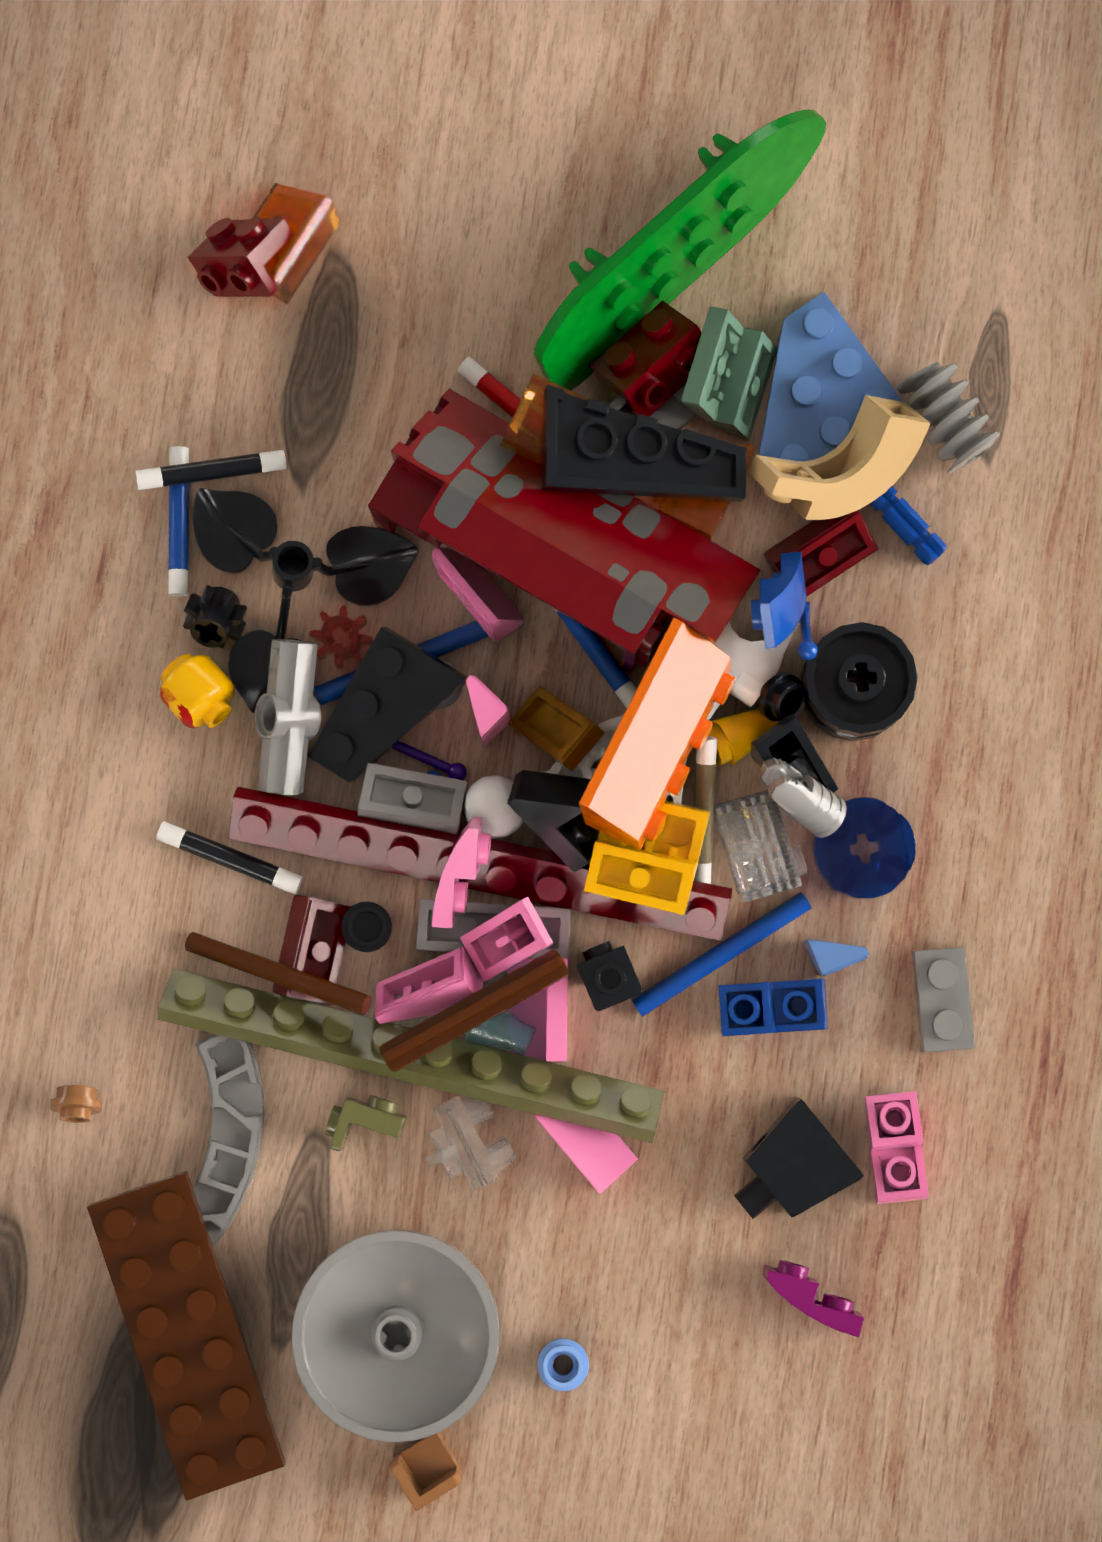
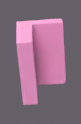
M562 958L568 969V958ZM526 959L521 963L511 967L507 970V974L515 971L516 969L524 966L525 964L533 961L534 959ZM568 975L507 1010L506 1052L546 1061L567 1060Z

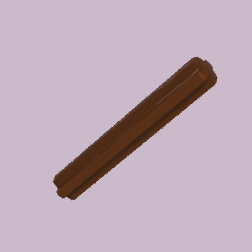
M550 950L383 1043L380 1046V1053L386 1065L392 1072H397L567 977L569 974L567 966L556 950Z

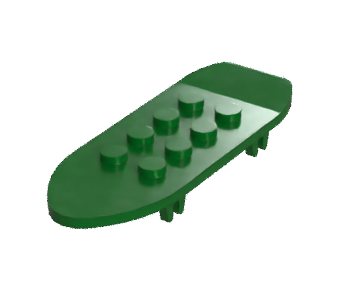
M815 110L796 111L766 124L739 143L721 134H715L713 136L714 146L723 152L722 155L716 157L707 148H699V159L707 171L608 258L592 248H587L584 251L586 260L594 265L591 271L583 270L576 261L571 262L569 269L579 285L570 292L558 307L534 348V356L546 384L563 389L566 394L579 386L593 374L590 365L607 351L610 346L617 342L661 301L670 304L753 230L790 190L813 157L825 133L826 122L824 118Z

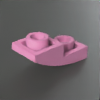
M472 817L454 845L437 889L432 927H453L457 913H465L467 907L468 883L459 882V879L475 880L480 864H489L491 834L482 833L483 818Z
M916 1091L866 1096L867 1131L876 1205L927 1199L929 1191L922 1151L924 1139Z

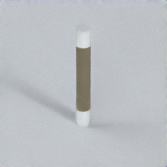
M712 736L707 737L701 750L696 749L694 807L710 811L694 881L711 884L717 738Z

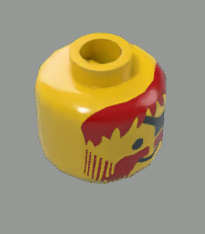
M190 653L181 655L173 660L161 674L160 680L163 683L160 687V698L186 727L199 728L207 724L209 728H213L221 724L230 715L232 707L229 704L234 697L235 686L209 656H192Z

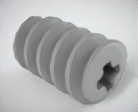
M936 362L910 376L898 386L897 390L901 394L914 392L907 401V404L914 410L925 408L921 416L931 423L930 426L936 425L929 433L927 440L931 444L946 442L937 456L941 461L957 459L948 470V474H951L990 450L1000 434L998 431L982 434L981 428L990 417L988 414L971 416L970 412L979 402L977 397L965 400L960 398L962 392L969 385L968 381L951 383L949 380L959 368L957 363L941 366L940 363Z

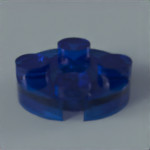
M868 797L845 801L847 807L846 816L840 827L827 837L814 836L813 858L816 868L833 891L855 899H872L883 896L893 891L905 879L913 865L916 855L913 830L901 813L899 814L893 807L886 805L887 803ZM866 834L868 842L877 843L878 851L870 854L869 863H862L858 855L851 854L850 846L857 843V835Z

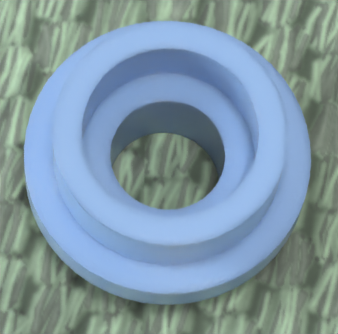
M567 1338L555 1339L546 1344L541 1350L538 1357V1372L542 1381L548 1387L557 1391H570L582 1384L587 1376L589 1369L588 1356L584 1348L576 1341ZM559 1355L569 1356L573 1361L572 1369L567 1373L556 1371L553 1366L556 1357Z

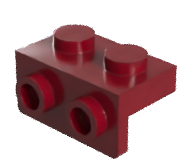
M254 217L245 220L224 218L208 228L205 233L207 238L187 257L197 271V278L200 284L216 297H271L278 288L264 268V265L282 248L294 233L284 218L261 219L260 217Z
M661 301L590 365V368L599 381L626 401L633 415L641 414L650 417L686 384L702 332L697 324L666 302Z

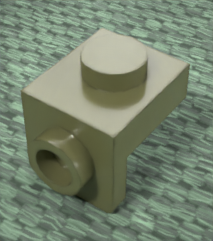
M370 1095L368 1102L365 1103L347 1098L344 1101L343 1107L334 1105L325 1130V1135L333 1137L329 1149L339 1152L343 1150L351 1124L398 1138L401 1136L407 1116L396 1113L399 1104L387 1099Z

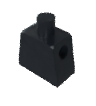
M797 1097L785 1108L744 1156V1161L756 1174V1177L734 1194V1197L752 1219L756 1218L776 1200L792 1218L859 1181L864 1175L806 1103Z

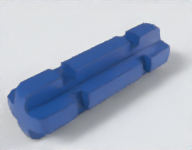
M892 486L884 494L871 502L870 505L876 512L881 510L884 513L882 516L883 520L907 546L912 544L916 548L914 551L916 556L924 564L929 565L945 552L946 544L935 532L931 535L927 531L930 526L903 497L899 500L895 496L897 490Z

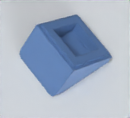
M811 939L804 941L815 971L820 976L829 975L863 961L870 955L865 947Z

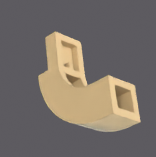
M865 395L850 432L831 452L810 461H793L755 455L748 473L763 487V493L767 497L778 502L789 503L807 520H826L841 517L870 504L896 483L918 453L931 423L906 402Z

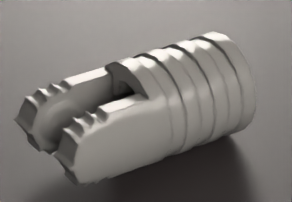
M772 758L763 761L759 771L760 778L765 786L768 785L769 787L767 789L769 797L779 805L780 810L784 814L800 823L802 827L809 830L816 837H827L840 827L846 816L847 807L846 803L839 796L825 788L824 785L816 781L809 774H802L781 759Z

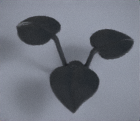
M206 488L198 489L193 507V527L198 547L205 559L215 568L232 574L246 570L254 557L261 562L272 560L274 581L283 589L276 636L264 630L251 631L242 636L239 641H236L229 655L228 666L231 680L249 710L255 714L259 698L267 693L272 639L285 638L292 593L300 591L309 585L313 577V571H318L325 576L336 575V589L348 602L359 606H374L391 598L399 589L417 557L418 548L398 534H391L386 530L374 527L357 526L341 530L328 541L326 554L332 566L323 564L319 557L314 558L309 547L299 541H287L278 547H272L270 551L263 552L262 550L272 545L277 534L275 514L265 501L245 492L216 491Z

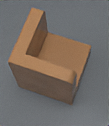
M440 1433L411 1443L394 1454L389 1464L392 1473L415 1511L420 1510L458 1486L463 1476L462 1469Z

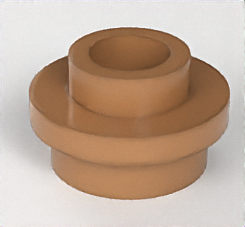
M64 1085L57 1087L56 1098L50 1101V1109L60 1113L59 1119L61 1121L86 1123L90 1122L91 1115L102 1111V1102L97 1100L98 1090L95 1088L81 1085Z

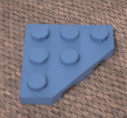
M825 292L783 319L758 455L793 461H810L820 458L835 449L848 435L865 395L902 401Z

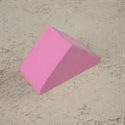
M528 897L460 937L483 982L492 979L553 945L552 939Z

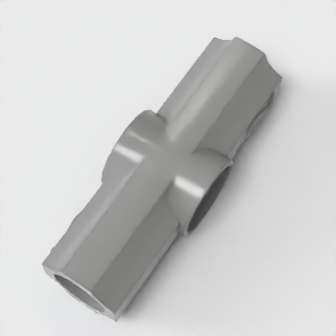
M272 639L267 693L259 698L255 708V726L259 736L262 737L258 790L282 795H299V793H304L308 741L317 735L321 723L320 705L313 696L318 643L292 639Z

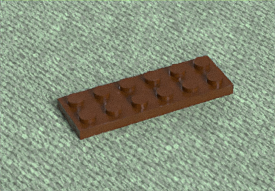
M188 1171L89 1204L87 1209L185 1500L187 1501L284 1467L285 1458Z

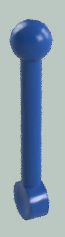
M806 602L800 619L802 643L798 647V654L804 660H812L817 655L818 647L812 641L810 602Z

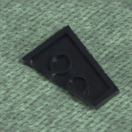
M381 627L307 757L348 782L355 781L366 771L367 763L374 764L405 734L420 721L427 718L454 691L461 688L466 683L465 680L468 676L388 627Z

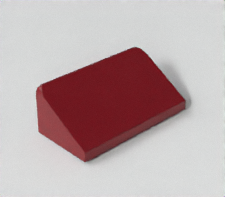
M857 510L837 518L813 520L767 550L764 556L773 571L781 573V553L801 551L806 595L808 596L879 548L860 511Z
M295 895L278 963L337 983L346 943L342 935L341 924L345 913L351 906L308 896ZM276 983L273 984V993L332 1006L331 1003Z

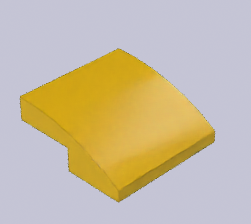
M665 801L661 811L667 813V817L655 841L646 838L641 850L600 831L598 839L594 843L584 891L684 915L710 811Z

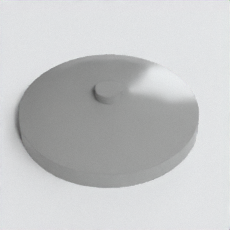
M392 1229L369 1233L351 1240L330 1254L314 1271L303 1288L296 1306L292 1325V1349L296 1369L305 1390L315 1405L328 1418L347 1431L364 1438L383 1442H407L426 1438L443 1431L461 1419L475 1405L486 1389L494 1371L500 1342L499 1317L495 1300L487 1282L477 1267L462 1252L449 1243L432 1235L411 1230Z

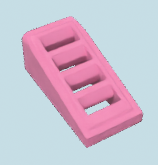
M465 947L455 949L376 984L375 1019L379 1024L437 1014L482 989L483 980ZM403 994V997L397 999V995Z

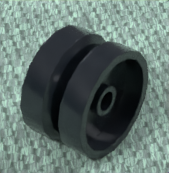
M864 622L839 626L822 637L817 644L818 652L816 657L812 660H806L800 678L801 685L806 690L804 710L814 725L832 737L858 741L876 737L901 719L914 700L918 680L914 657L903 640L883 626ZM851 676L860 677L865 685L863 691L858 692L856 683L848 682L847 679Z

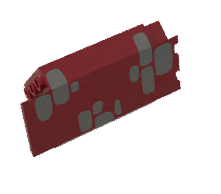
M450 388L441 396L434 412L428 410L412 427L407 442L405 444L398 442L391 450L394 463L368 504L371 516L377 527L392 534L399 525L438 549L443 543L625 650L622 669L629 675L632 674L637 664L646 668L660 644L659 640L664 629L661 626L662 621L670 625L673 618H676L698 634L716 643L761 571L754 565L635 496L542 490L543 443Z

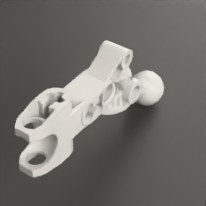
M730 620L716 643L708 640L731 658L730 675L736 677L730 692L731 695L748 707H752L759 698L763 685L779 670L784 653L799 623L780 645L771 649H765L764 640L751 642L740 638L731 628ZM715 702L707 720L714 714L720 705L719 703ZM623 715L598 725L605 732L604 735L573 771H570L556 761L550 770L543 773L581 777L591 780L596 770L591 768V766L603 757ZM490 775L474 782L466 792L463 802L464 817L467 823L470 822L472 817L483 818L482 833L491 834V839L504 838L517 831L524 821L507 804L514 781L509 777ZM683 787L677 796L669 793L666 801L681 804Z

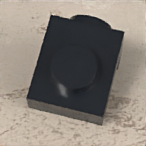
M607 941L582 952L585 962L576 965L596 1011H602L642 993V987L624 945L613 949L611 942Z

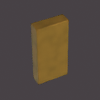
M541 686L534 691L508 723L519 735L570 771L577 767L605 733L596 723Z

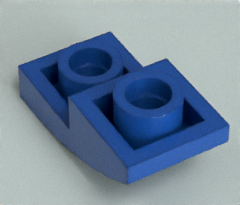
M801 551L781 553V573H772V578L760 579V599L751 600L753 629L763 630L765 649L776 648L792 633L803 615L807 595Z
M825 978L718 985L722 1036L828 1029Z

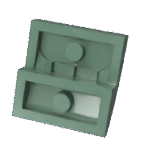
M710 306L681 402L715 427L741 440L749 441L775 359L777 347L763 331L744 328L728 309Z

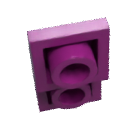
M779 1260L777 1268L764 1266L762 1274L764 1278L791 1305L828 1327L858 1338L860 1337L864 1317L858 1311L852 1310L854 1301L824 1293L822 1301L815 1300L819 1283L814 1278L807 1276L809 1268L785 1260Z

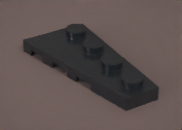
M551 385L545 387L543 402L542 490L741 502L746 498L745 447L688 429L678 430L657 423V419L638 414L635 416L610 408V404L589 398L585 400L566 394L565 390Z

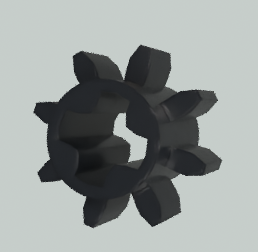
M207 585L202 597L191 593L184 608V612L188 615L183 627L190 629L191 636L199 644L211 648H224L228 637L239 641L246 625L243 618L247 606L240 605V601L233 591L224 587H211Z

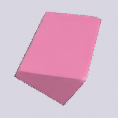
M439 547V549L436 548L432 551V559L439 577L493 642L496 641L498 643L523 624V616L479 564L452 548Z
M470 675L465 681L483 747H486L508 725L510 721L509 710L475 675Z
M534 1114L539 1123L599 1194L638 1160L617 1134Z

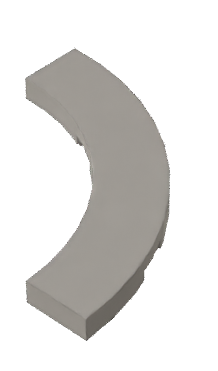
M213 1034L195 1044L203 1061L208 1079L212 1107V1127L204 1162L193 1189L213 1248L232 1224L246 1198L255 1175L264 1127V1095L260 1068L253 1044Z

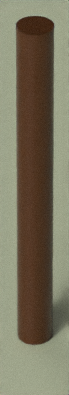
M191 932L186 939L185 950L362 1015H365L370 1008L372 998L365 993L195 932Z

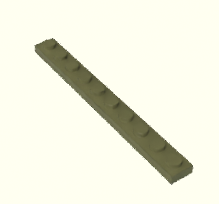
M173 969L158 1005L157 1020L653 1143L665 1092L458 1039L450 1041L397 1072H392L380 1053V1046L409 1030L410 1027L390 1022L379 1024L374 1018Z

